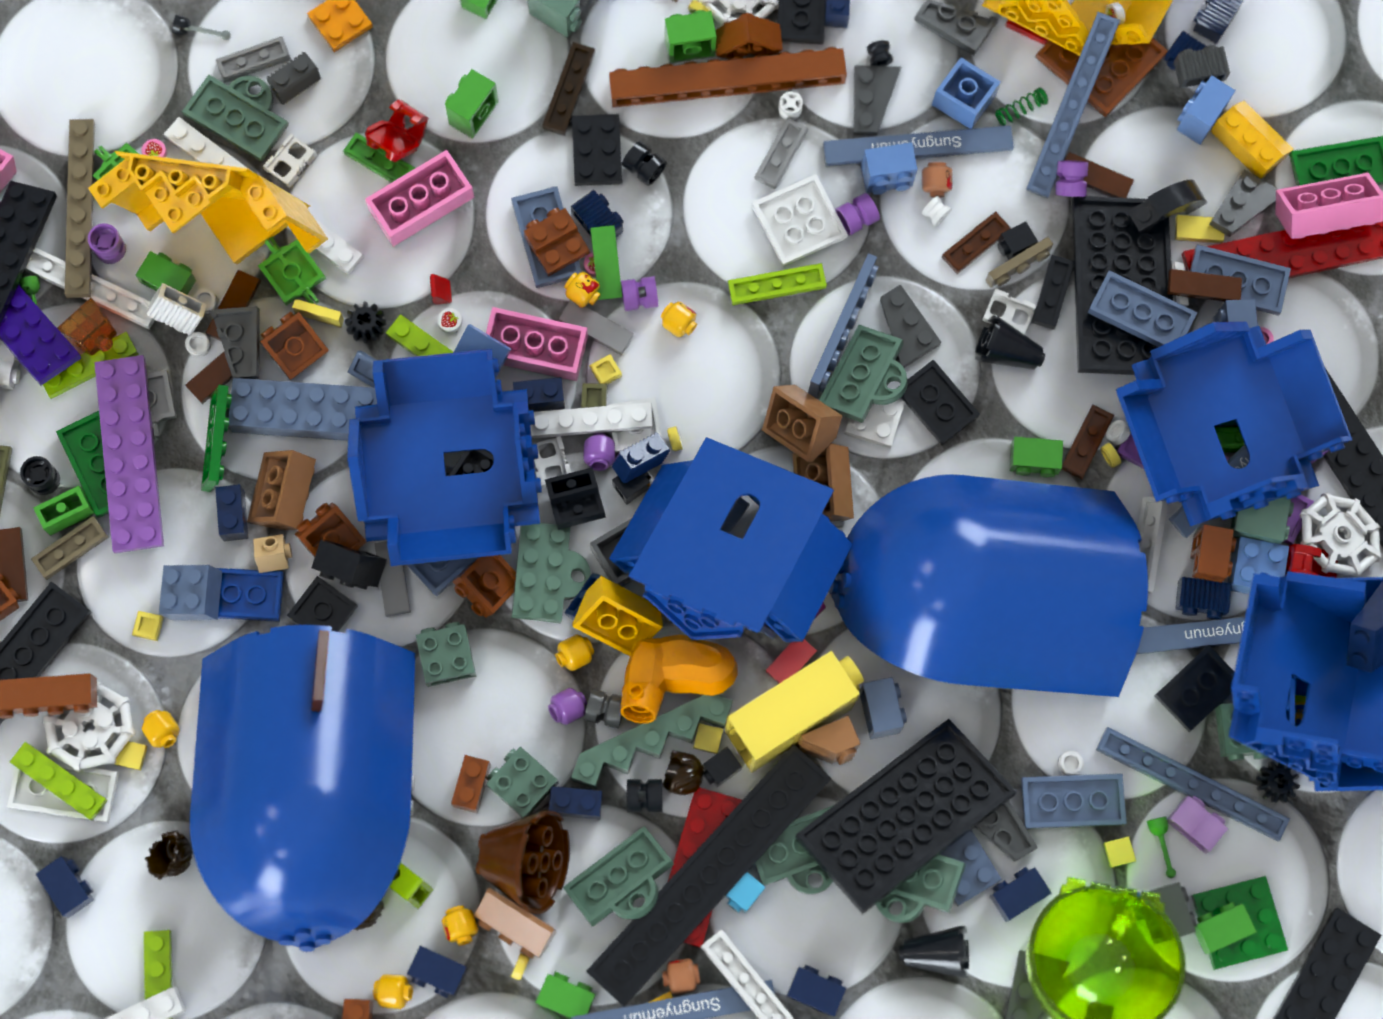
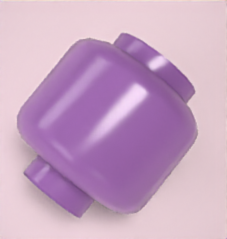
M595 433L587 438L584 442L583 451L585 464L590 468L592 467L595 471L608 469L615 460L614 440L604 433Z
M567 688L551 697L548 710L555 722L567 725L584 716L587 700L582 692H577L573 688Z

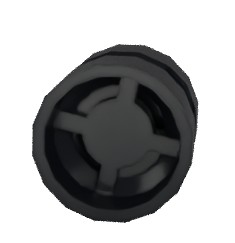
M642 141L633 145L622 161V166L633 174L637 172V178L647 186L653 184L667 165V161L657 153L651 154V148Z
M33 456L23 462L20 468L22 481L36 494H51L60 484L59 472L46 458Z
M627 779V812H641L643 808H646L648 812H662V779H648L646 783H643L641 779ZM638 791H646V800H638Z

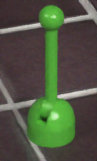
M27 276L21 278L19 282L20 287L27 295H30L32 301L37 305L35 294L40 289L39 277Z
M1167 817L1148 820L1147 825L1153 835L1159 836L1167 866L1166 876L1174 878L1176 871L1172 868L1164 839V834L1168 830Z

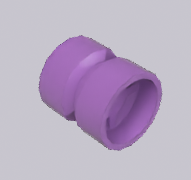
M1058 161L1057 175L1060 176V179L1056 181L1055 195L1086 196L1087 182L1084 181V178L1088 176L1089 162Z
M867 193L854 198L853 204L846 202L835 209L848 235H853L862 230L863 224L869 226L880 220L878 209Z
M102 223L90 230L88 234L89 246L101 262L114 264L124 257L126 245L114 226Z
M655 276L641 278L639 282H636L635 279L621 280L625 311L638 310L640 306H643L645 309L658 307ZM638 290H645V297L639 298Z

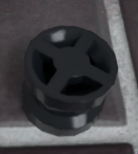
M880 40L867 46V53L871 55V66H887L893 62V56L889 53L890 43L888 41Z

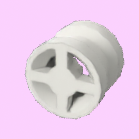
M793 91L786 92L781 96L779 114L782 118L786 120L788 117L795 120L801 115L803 106L801 96Z
M936 196L925 206L922 214L932 219L934 226H938L952 209L948 205H943L942 199Z

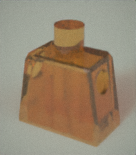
M92 298L87 300L57 327L71 345L89 355H95L99 350L108 351L113 345L111 339L117 334L106 314Z

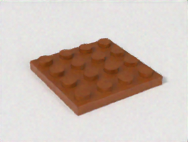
M1153 37L1150 43L1111 45L1087 102L1106 118L1166 56L1168 50ZM1049 41L1036 54L1035 58L1068 85L1080 56Z

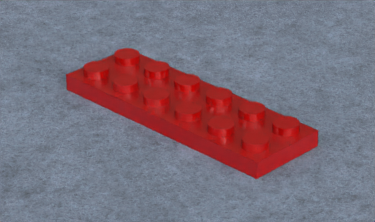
M701 787L694 792L668 881L741 803L742 799ZM712 911L683 943L701 948L700 946L703 944Z

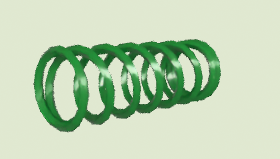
M1038 87L1034 90L1033 94L1028 93L1027 97L1022 96L1020 101L1014 100L1012 105L1007 104L1005 109L1000 108L996 110L997 120L1002 126H1006L1005 117L1001 110H1004L1008 120L1011 123L1013 122L1007 110L1008 106L1013 108L1016 118L1020 119V115L1014 106L1015 102L1020 104L1023 114L1027 115V111L1021 102L1023 98L1027 101L1029 109L1034 111V107L1028 98L1029 95L1034 97L1036 105L1041 108V104H1048L1046 92L1041 87Z

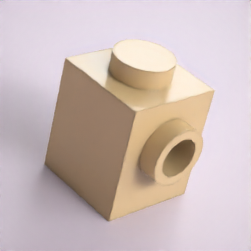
M283 534L253 539L254 558L259 573L289 569L288 558H292L290 543H285Z

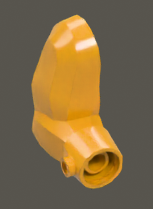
M679 634L662 638L641 639L631 652L625 670L621 714L624 718L634 723L648 724L656 719L665 692L677 694L695 693L709 696L724 693L736 680L738 664L726 647L705 640H691L686 635Z

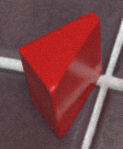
M431 274L430 286L433 303L435 305L451 303L450 281L436 274Z

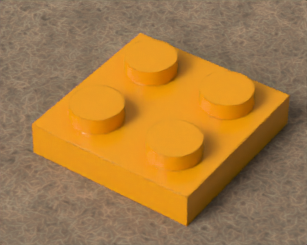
M326 0L307 13L308 18L334 52L373 28L371 21L355 0Z

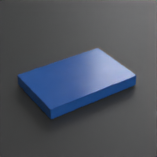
M217 568L222 571L219 619L280 622L284 580L283 571L259 573L258 570Z

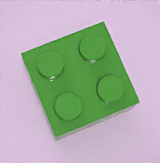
M698 10L688 15L673 14L669 18H665V43L669 64L715 57L716 32L712 11Z
M473 69L470 70L468 75L464 74L458 83L456 92L454 94L451 93L445 102L449 125L473 139L499 102L496 83Z

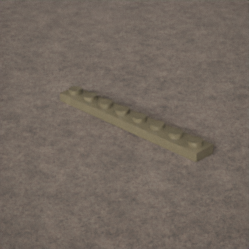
M69 119L65 259L66 298L91 297L92 249L88 243V234L93 228V195L88 188L94 184V177L92 176L94 174L95 149L94 119Z

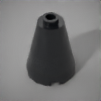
M995 315L989 318L988 321L992 323L989 328H983L977 342L975 352L979 353V356L975 357L976 360L984 363L1032 370L1043 364L1045 353H1043L1042 346L1002 318Z
M956 926L904 940V945H899V959L904 961L905 966L961 978L968 977L969 974L964 969H969L968 940H964V934H962L967 933L966 926Z

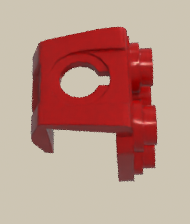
M401 99L396 100L390 105L389 108L394 113L389 121H379L369 126L365 131L366 144L373 149H383L386 152V158L393 162H398L399 159L409 156L418 150L428 123L426 115L420 113ZM405 115L411 118L410 122L414 124L413 127L405 128Z
M1301 544L1288 545L1289 551L1285 576H1287V571L1332 578L1337 577V573H1324L1321 571L1322 567L1313 558H1320L1321 552L1327 558L1329 554L1324 549Z

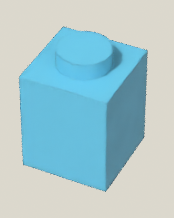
M746 872L726 895V898L729 899L727 904L738 913L741 910L746 913L763 892L765 886Z

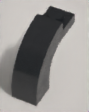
M1184 180L1148 196V200L1132 208L1128 213L1139 232L1142 233L1174 214L1185 212L1188 215L1207 204V201L1194 180Z

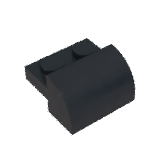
M592 467L545 479L558 530L606 518Z

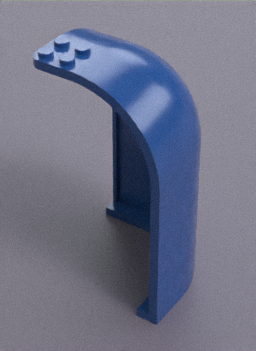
M936 475L912 481L889 492L875 502L853 526L847 537L853 545L829 590V594H831L835 607L838 609L849 631L860 643L877 656L913 674L945 683L1119 697L1136 656L1144 626H1140L1142 611H1147L1148 572L1146 555L1144 552H1140L1139 543L1142 539L1137 525L1115 491L967 475Z
M290 625L273 627L270 633L259 635L260 633L256 631L241 636L202 659L190 808V837L193 854L200 874L210 893L227 914L257 935L278 941L283 946L292 945L298 947L303 952H311L319 946L330 944L331 941L342 937L359 926L372 913L385 895L401 862L408 837L411 815L415 653L380 638L351 629H346L345 633L332 631V626ZM319 630H326L329 633L324 700L322 710L316 712L311 711L317 640Z

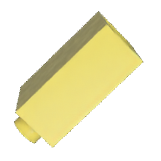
M830 651L727 716L724 732L750 772L753 773L788 751L793 745L796 746L801 735L832 723L851 711L860 695L859 685L864 682V678L849 656L838 661L834 653Z

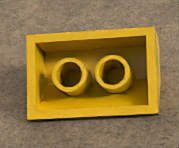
M1245 101L1233 105L1216 120L1210 131L1260 179H1263L1291 151H1294Z
M600 576L586 591L572 627L630 656L637 642L641 639H652L663 627L661 612L651 602Z

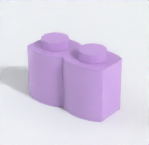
M1190 796L1184 797L1167 818V821L1198 849L1208 853L1228 830L1224 825L1225 820L1216 813L1210 814L1204 808L1206 806L1204 802L1195 796L1192 798Z

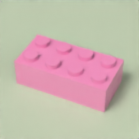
M445 150L365 198L368 210L394 247L473 199L474 193L472 186L449 152Z
M1369 173L1276 190L1275 215L1291 239L1304 238L1305 236L1326 234L1330 231L1341 229L1347 230L1362 225H1373L1383 222V192Z
M492 307L486 334L511 348L504 366L562 377L572 381L578 380L588 339L587 327Z

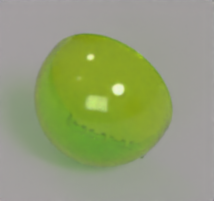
M1067 877L1066 885H1061L1059 895L1046 905L1036 919L1026 948L1027 976L1032 992L1041 1008L1051 1019H1164L1172 1010L1182 992L1186 974V961L1180 936L1174 924L1164 913L1165 903L1160 902V894L1142 890L1140 897H1138L1137 889L1121 886L1114 888L1110 884L1090 881L1089 886L1085 887L1086 880Z

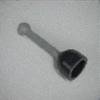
M176 15L174 18L173 34L185 35L190 30L221 36L224 40H228L231 37L229 31L220 32L192 26L188 18Z

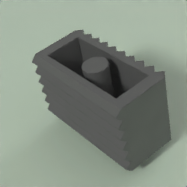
M1209 45L1198 51L1186 49L1181 51L1174 61L1180 88L1200 85L1202 81L1207 83L1211 75L1220 81H1225L1230 74L1224 46L1216 47V45Z
M302 52V55L298 54V57H294V60H290V63H286L278 71L275 70V73H271V76H267L271 91L282 105L321 79L317 66L306 52Z

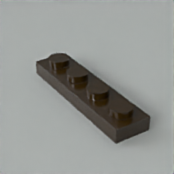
M575 42L572 43L542 125L543 129L566 135L596 53L595 48Z

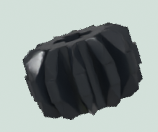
M364 301L361 308H359L358 304H355V312L348 310L347 315L350 318L344 320L345 325L349 326L346 329L349 335L354 334L353 338L355 341H358L361 337L364 343L368 342V337H372V340L376 341V333H384L382 329L386 325V320L383 319L384 312L382 310L377 311L378 307L375 303L369 307L368 303ZM368 319H369V321H370L369 324H368V323H364L363 325L361 324L362 321H363V322H367Z
M1273 761L1269 762L1268 768L1264 766L1260 768L1262 775L1256 777V780L1262 783V785L1257 787V790H1265L1262 796L1263 799L1271 796L1273 804H1276L1279 800L1284 804L1288 802V797L1294 798L1296 796L1293 789H1299L1300 785L1295 783L1294 780L1299 778V775H1291L1290 772L1293 769L1289 767L1285 769V765L1278 762L1277 766ZM1278 778V782L1282 783V786L1277 787L1278 784L1274 782V779Z

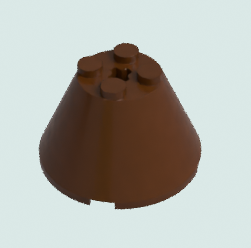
M545 810L491 829L487 834H481L478 840L480 851L479 860L476 864V873L482 875L483 878L527 912L532 914L545 913L554 905L555 900L552 899L557 889L562 890L567 876L570 840L568 830L563 829L561 821L563 822L564 819L555 811Z

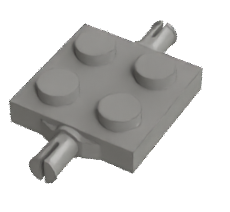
M167 370L158 372L147 371L152 430H154L153 439L155 437L156 439L160 438L157 424L177 418Z

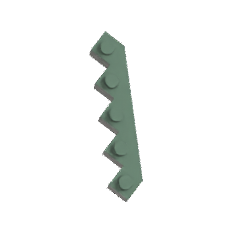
M702 695L656 717L651 723H643L580 753L571 777L572 781L596 789L604 766L628 774L636 751L660 759L668 735L692 744L700 720L724 728L733 700L718 695Z

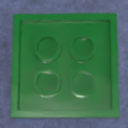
M1266 876L1191 895L1197 917L1211 912L1212 916L1221 913L1220 907L1234 902L1235 906L1243 903L1257 931L1209 953L1213 970L1289 951Z

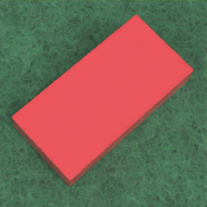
M805 639L803 642H791L765 672L780 684L800 671L816 654L817 650Z

